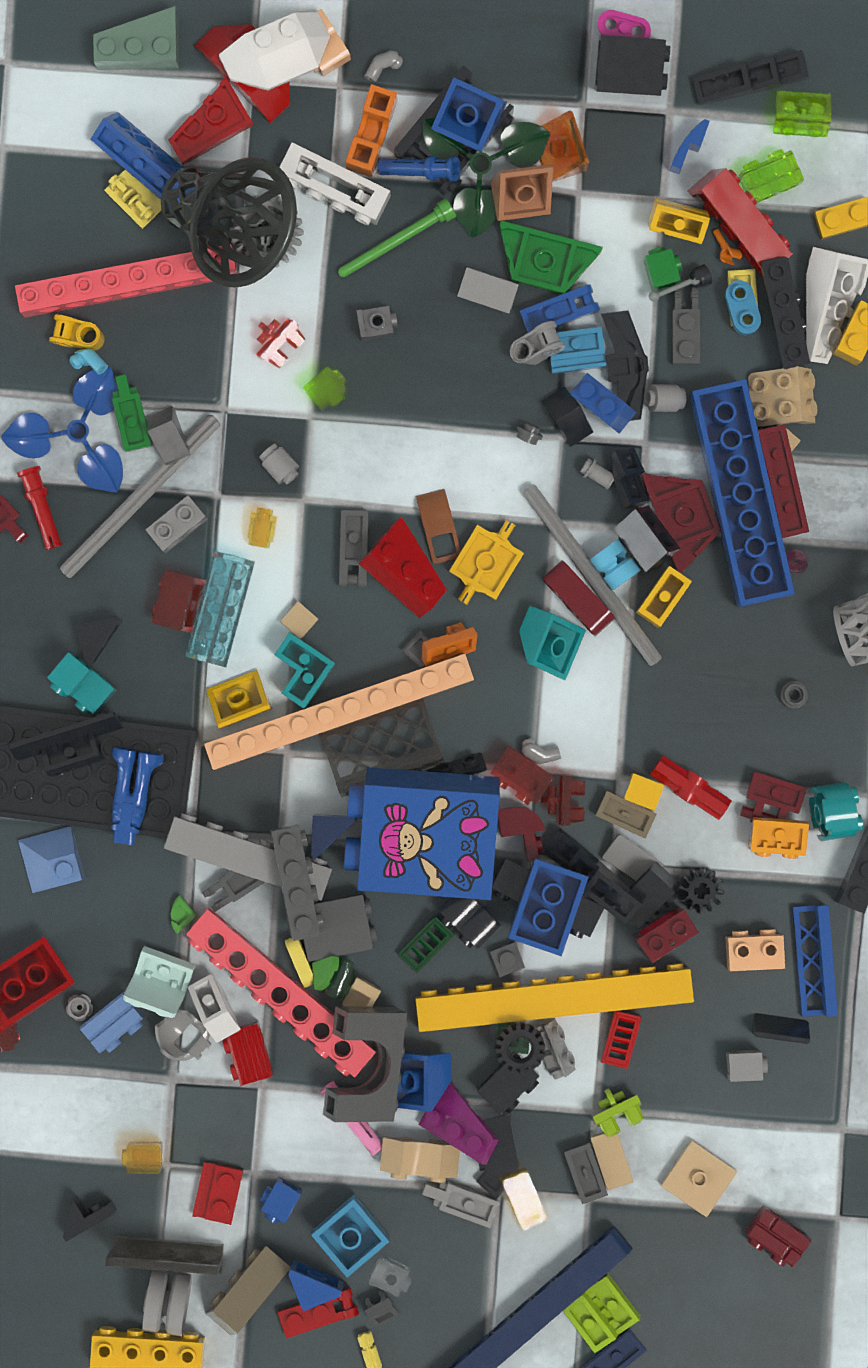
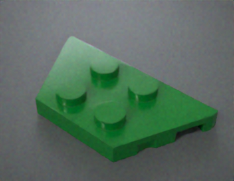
M505 221L500 222V230L512 282L564 294L602 252L603 247Z

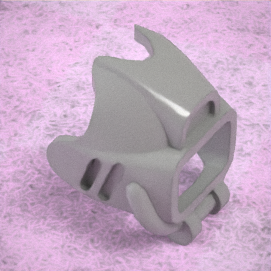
M178 1010L174 1018L165 1017L163 1021L155 1025L156 1040L160 1047V1052L171 1060L186 1061L193 1057L199 1060L202 1052L212 1044L208 1040L210 1034L203 1026L201 1019L185 1010ZM192 1024L202 1035L188 1052H184L175 1042L186 1028Z

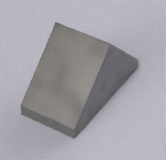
M173 406L148 416L147 431L165 465L191 455Z

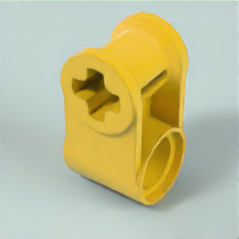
M55 314L54 320H56L53 337L49 338L50 343L64 347L90 348L94 351L103 346L104 334L95 324ZM88 331H96L95 340L91 343H86L84 341L85 334Z

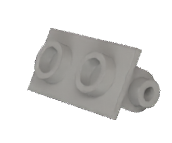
M553 1019L546 1025L542 1024L535 1027L543 1037L545 1050L550 1049L551 1054L544 1056V1062L549 1075H553L554 1079L569 1076L576 1070L573 1054L567 1049L562 1027L557 1024L556 1019Z

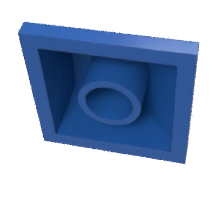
M405 1051L400 1068L401 1083L398 1085L397 1093L398 1108L431 1112L451 1082V1053Z

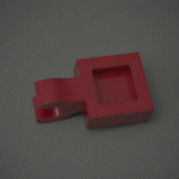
M0 495V534L7 529L17 542L22 543L29 536L15 522L21 515L3 495Z

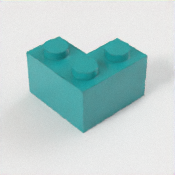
M290 632L274 654L297 670L281 694L306 709L336 663Z
M69 652L47 677L52 682L50 687L62 697L72 696L77 702L74 705L86 715L89 712L97 714L117 691V688L87 665L80 657Z

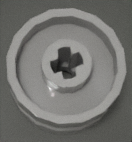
M158 1269L152 1270L144 1299L143 1331L157 1333L162 1326L163 1317L166 1316L165 1329L167 1334L182 1337L192 1283L191 1274L177 1273L174 1276L171 1289H168V1272Z

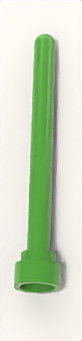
M444 198L437 202V206L433 208L434 211L340 267L338 270L339 276L346 277L436 222L440 221L442 223L445 220L449 222L457 217L448 200Z

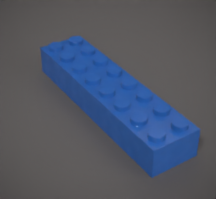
M747 380L692 391L689 395L716 516L721 529L720 534L737 608L795 595Z

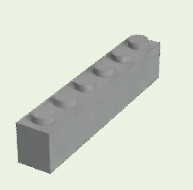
M181 813L180 818L174 816L164 849L281 887L272 842L260 839L259 843L248 840L250 835L235 830L231 835L222 832L223 826L207 822V825L203 826L196 823V817ZM312 857L313 873L308 874L310 885H316L318 900L322 901L332 869L326 866L328 861Z

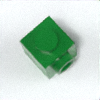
M664 247L648 251L649 255L645 256L643 262L651 290L658 291L680 283L679 271H682L679 256H674L672 249L664 250Z

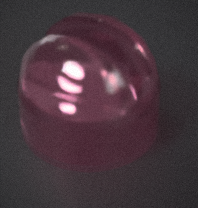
M795 549L787 554L790 572L801 573L807 569L808 558L804 551ZM798 559V563H793V561Z

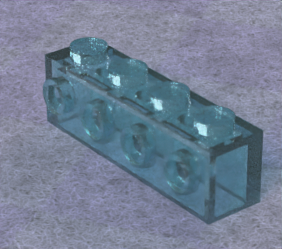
M214 551L185 657L227 667L255 561Z

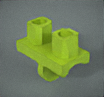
M609 1088L604 1090L607 1098L599 1101L598 1105L601 1110L610 1105L611 1108L593 1116L597 1128L600 1127L607 1138L621 1132L615 1119L624 1114L631 1127L644 1121L640 1108L641 1102L637 1095L617 1104L616 1102L626 1097L623 1091L612 1095Z

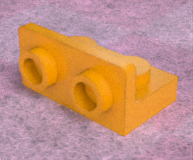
M753 817L751 839L748 844L750 851L762 857H769L771 853L782 854V857L796 859L798 855L806 856L809 822Z

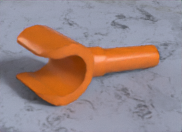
M719 229L714 230L713 234L722 249L720 260L734 266L732 258L741 259V251L729 247Z

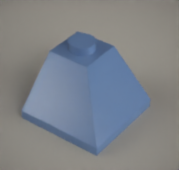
M72 826L18 840L32 893L86 879Z

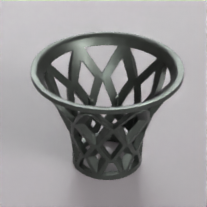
M248 157L238 159L215 173L196 167L182 168L169 178L161 196V210L165 220L171 226L187 234L198 268L208 279L222 286L233 288L248 286L265 277L280 262L293 237L297 218V204L293 186L280 167L262 158ZM257 170H261L268 174L274 181L266 178L253 177V175L256 173ZM247 171L245 174H234ZM226 180H238V182L233 184ZM178 181L179 186L175 189H172L175 183ZM252 185L267 189L268 191L255 198L242 191V189ZM195 187V192L186 197L185 190ZM215 191L219 194V199H215ZM234 194L252 203V205L236 208L226 196ZM280 194L283 204L282 222L273 212L262 205ZM206 197H207V201H206L205 207H204L203 211H202L201 214H200L202 205H203V203H204V201H205V199H206ZM221 205L223 209L219 210L217 206ZM180 210L183 211L184 218L182 217L181 213L179 212ZM212 210L215 214L214 217L207 218ZM257 212L270 226L251 228L241 215ZM233 218L245 233L225 230L222 228L219 220ZM279 234L272 249L262 260L252 237H269ZM207 236L219 238L222 249L210 242ZM228 238L244 240L250 256L233 251ZM207 248L221 256V265L211 256ZM229 259L251 269L238 274H230Z

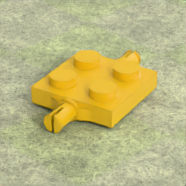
M505 520L498 534L489 532L477 525L449 570L451 574L461 579L466 585L458 598L462 602L468 593L463 602L464 604L468 605L475 591L484 593L496 600L524 553L513 547L507 540L515 527L511 523L505 532L510 523L508 520Z

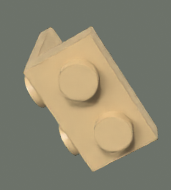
M796 366L786 370L776 369L751 373L749 375V393L757 428L775 426L779 423H799L805 425L815 423L817 404L813 397L815 378L811 369Z

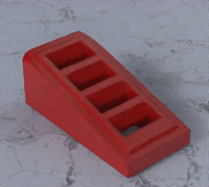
M621 1010L613 1011L601 1063L628 1069L642 1019L641 1015ZM618 1020L633 1023L632 1028L617 1025ZM615 1031L630 1034L629 1039L616 1036ZM616 1041L627 1044V1048L623 1049L612 1046V1042ZM610 1051L624 1054V1060L610 1057Z

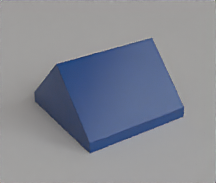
M293 1259L288 1275L303 1311L340 1297L344 1280Z

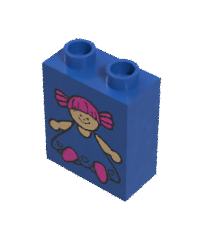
M367 767L365 786L350 785L348 818L362 819L361 838L346 837L344 870L359 871L358 890L491 900L500 799V777Z

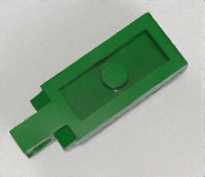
M126 374L116 376L118 391L112 392V401L124 451L127 453L152 447L137 387L130 388Z

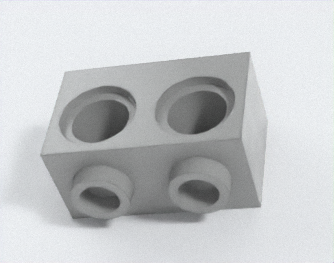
M186 496L149 526L146 531L160 549L167 553L207 521L208 518L189 496Z

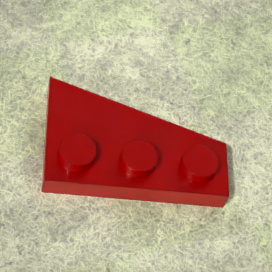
M226 77L219 83L220 86L213 94L207 96L203 101V105L193 116H189L168 139L183 166L254 125Z

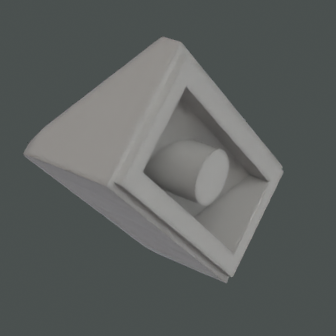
M620 834L616 835L602 856V859L635 881L656 861L662 867L664 866L662 862Z

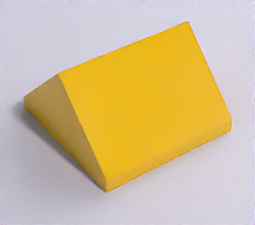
M257 669L206 689L219 729L273 709Z

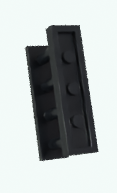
M463 65L454 78L472 85V82H470L472 72ZM452 79L394 148L395 157L405 159L406 157L410 159L412 157L414 159H426L429 157L419 149L420 145L418 144L423 138V121L437 116ZM509 104L503 111L497 127L487 144L501 128L504 130L514 120L512 116L514 112L513 105ZM472 148V150L470 151V153L473 154V155H474L475 153L480 152V151L475 150V149H473V148ZM461 152L458 155L461 161L459 179L457 181H450L448 178H438L443 182V185L440 187V194L443 196L449 191L451 193L455 192L462 183L460 177L470 166V159Z

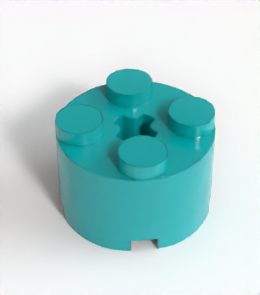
M840 782L811 788L810 792L815 793L814 797L809 798L810 816L813 828H819L821 835H817L820 841L852 837L857 834V831L863 830L862 817L857 813L856 803H859V794L856 787H850L847 782Z

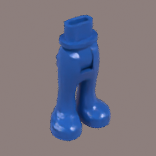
M113 746L112 756L117 762L118 772L112 804V820L114 825H111V829L114 830L112 842L134 845L135 836L140 833V829L137 828L141 826L146 810L150 776L153 769L163 763L164 754L139 751L134 792L131 794L129 792L130 779L137 750Z

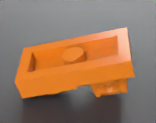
M461 622L447 626L446 635L433 637L423 642V663L428 667L476 651L477 632L474 627L466 629Z

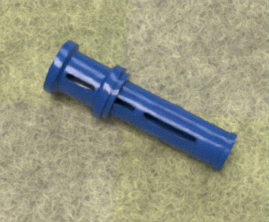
M429 156L426 159L381 157L378 161V172H380V175L423 176L430 181H435L437 178H448L450 181H457L461 172V164L456 156H451L449 159H438L437 156Z

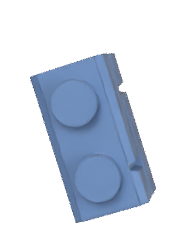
M125 991L79 1027L99 1053L105 1049L110 1053L122 1043L119 1038L123 1034L128 1032L131 1036L143 1026L140 1021L145 1017L144 1013L139 1007H135L123 1000Z

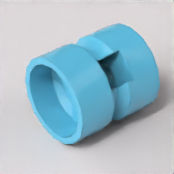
M619 539L590 559L598 572L605 573L604 580L612 591L641 570L633 558L626 557L627 550Z

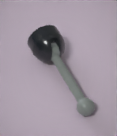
M705 264L697 266L689 274L688 280L659 292L651 291L649 299L652 302H656L659 297L690 284L696 288L707 287L712 284L711 273Z

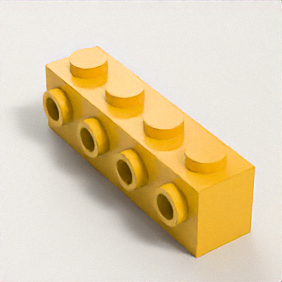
M103 1326L99 1330H95L92 1335L90 1368H203L205 1337H199V1333L183 1332L182 1337L168 1335L166 1330H159L155 1334L144 1333L143 1329L129 1328L127 1332L116 1331L115 1327Z

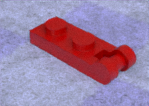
M351 1287L343 1288L340 1297L306 1311L302 1310L300 1303L278 1310L277 1313L286 1339L359 1315L357 1305L353 1304L351 1298L353 1296ZM341 1301L343 1309L336 1311L333 1302Z

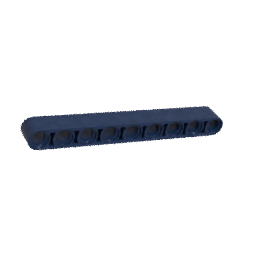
M615 1226L611 1227L448 1368H497L632 1251L633 1247Z

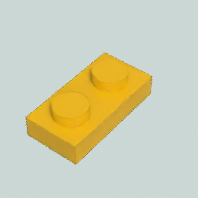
M868 197L816 211L814 217L821 240L867 227Z

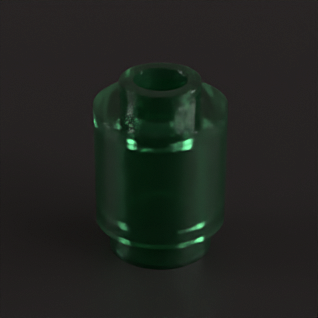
M339 957V968L334 972L333 977L329 981L331 984L324 989L323 993L339 1000H344L345 995H349L357 973V969L353 968L354 962Z

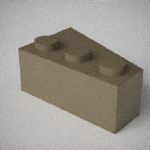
M267 1246L262 1247L260 1250L256 1247L246 1259L248 1265L242 1271L238 1269L228 1281L230 1286L224 1293L220 1291L210 1303L212 1307L207 1311L206 1315L229 1335L239 1333L291 1268Z

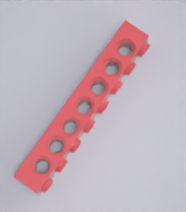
M208 248L211 256L221 265V256ZM192 252L15 285L19 311L26 318L213 281L201 272ZM229 259L230 274H238L236 262Z
M211 908L204 912L186 934L190 938L188 943L199 952L204 949L211 955L209 961L220 970L225 967L231 972L230 978L240 987L246 985L253 991L251 996L261 1005L267 1003L274 1009L272 1014L282 1023H285L286 1020L295 1027L293 1032L304 1041L307 1038L316 1045L314 1050L325 1059L330 1056L337 1062L335 1065L336 1069L346 1077L351 1074L355 1078L376 1053V1048L366 1040H343L332 1034L335 1014ZM214 933L222 935L224 938L223 947L214 948L210 944V936ZM239 951L244 954L245 963L242 966H236L231 962V954L233 952ZM253 970H263L266 973V981L261 984L255 983L251 977ZM276 987L284 988L287 991V999L284 1001L275 1000L272 995L273 989ZM304 1005L308 1009V1016L305 1019L296 1018L293 1013L295 1006ZM318 1023H325L328 1025L330 1033L325 1037H320L316 1035L314 1026ZM339 1041H346L349 1043L351 1050L349 1053L341 1055L336 1051L335 1044Z

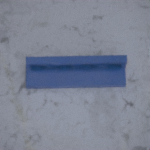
M119 112L103 118L90 139L160 199L169 178L175 172L184 168ZM178 181L175 183L172 189H175L179 186ZM195 187L185 190V194L194 190Z
M829 905L792 907L801 1016H838ZM814 911L815 923L809 930L800 924L799 912ZM800 928L805 932V935L802 938ZM815 928H816V937H815L813 934H811ZM808 936L817 942V950L811 958L802 951V943ZM803 956L808 960V961L805 963L804 966H803ZM817 956H818L819 965H818L816 962H814V959H815ZM811 963L819 969L820 977L813 985L804 978V971ZM805 983L810 987V989L807 992L805 989ZM819 984L821 985V992L816 989ZM813 991L822 997V1009L807 1010L806 999Z

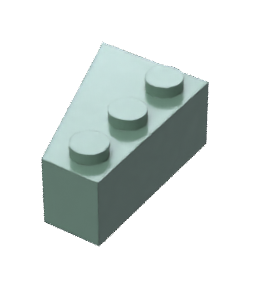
M176 6L93 34L94 63L97 69H179V15Z

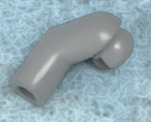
M393 50L376 55L364 77L376 83L383 69L387 67L392 69L400 68L403 58L398 55V52Z
M531 738L525 739L521 744V752L524 757L535 764H544L561 759L558 746L542 749Z

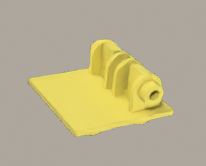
M124 170L119 176L116 174L112 176L109 180L110 185L104 190L142 229L162 211L161 199L127 170Z

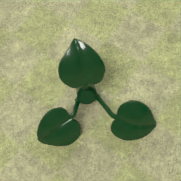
M427 118L423 121L424 141L433 156H437L438 159H449L451 156L458 157L459 152H461L470 159V168L477 174L476 190L473 188L461 190L453 203V210L457 220L471 237H476L487 230L496 218L492 190H481L482 175L491 169L493 160L507 153L510 162L517 167L525 168L536 164L542 157L550 137V132L546 128L530 122L513 123L504 129L500 137L506 149L489 156L484 152H478L473 155L463 148L465 144L432 130L431 127L435 118Z

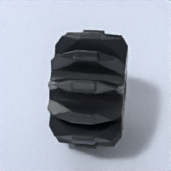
M700 867L699 876H697L694 869H689V874L692 878L689 880L686 876L682 875L680 879L686 882L687 885L686 887L680 885L677 889L678 891L686 892V894L679 897V901L685 902L690 899L686 909L691 910L696 904L697 914L702 913L703 905H705L708 912H712L711 901L716 905L721 904V901L715 898V894L724 895V890L715 888L723 883L722 879L712 881L716 874L713 870L705 877V867ZM700 883H705L703 887L707 888V893H702L701 898H698V894L694 893V888H698Z

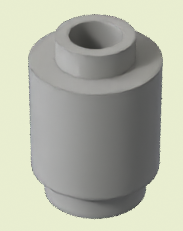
M651 384L644 393V404L651 412H677L686 405V391L683 387H679L676 384Z
M276 443L266 449L259 457L263 462L262 466L278 484L285 482L288 485L299 475L296 471L299 465L283 447L279 448Z

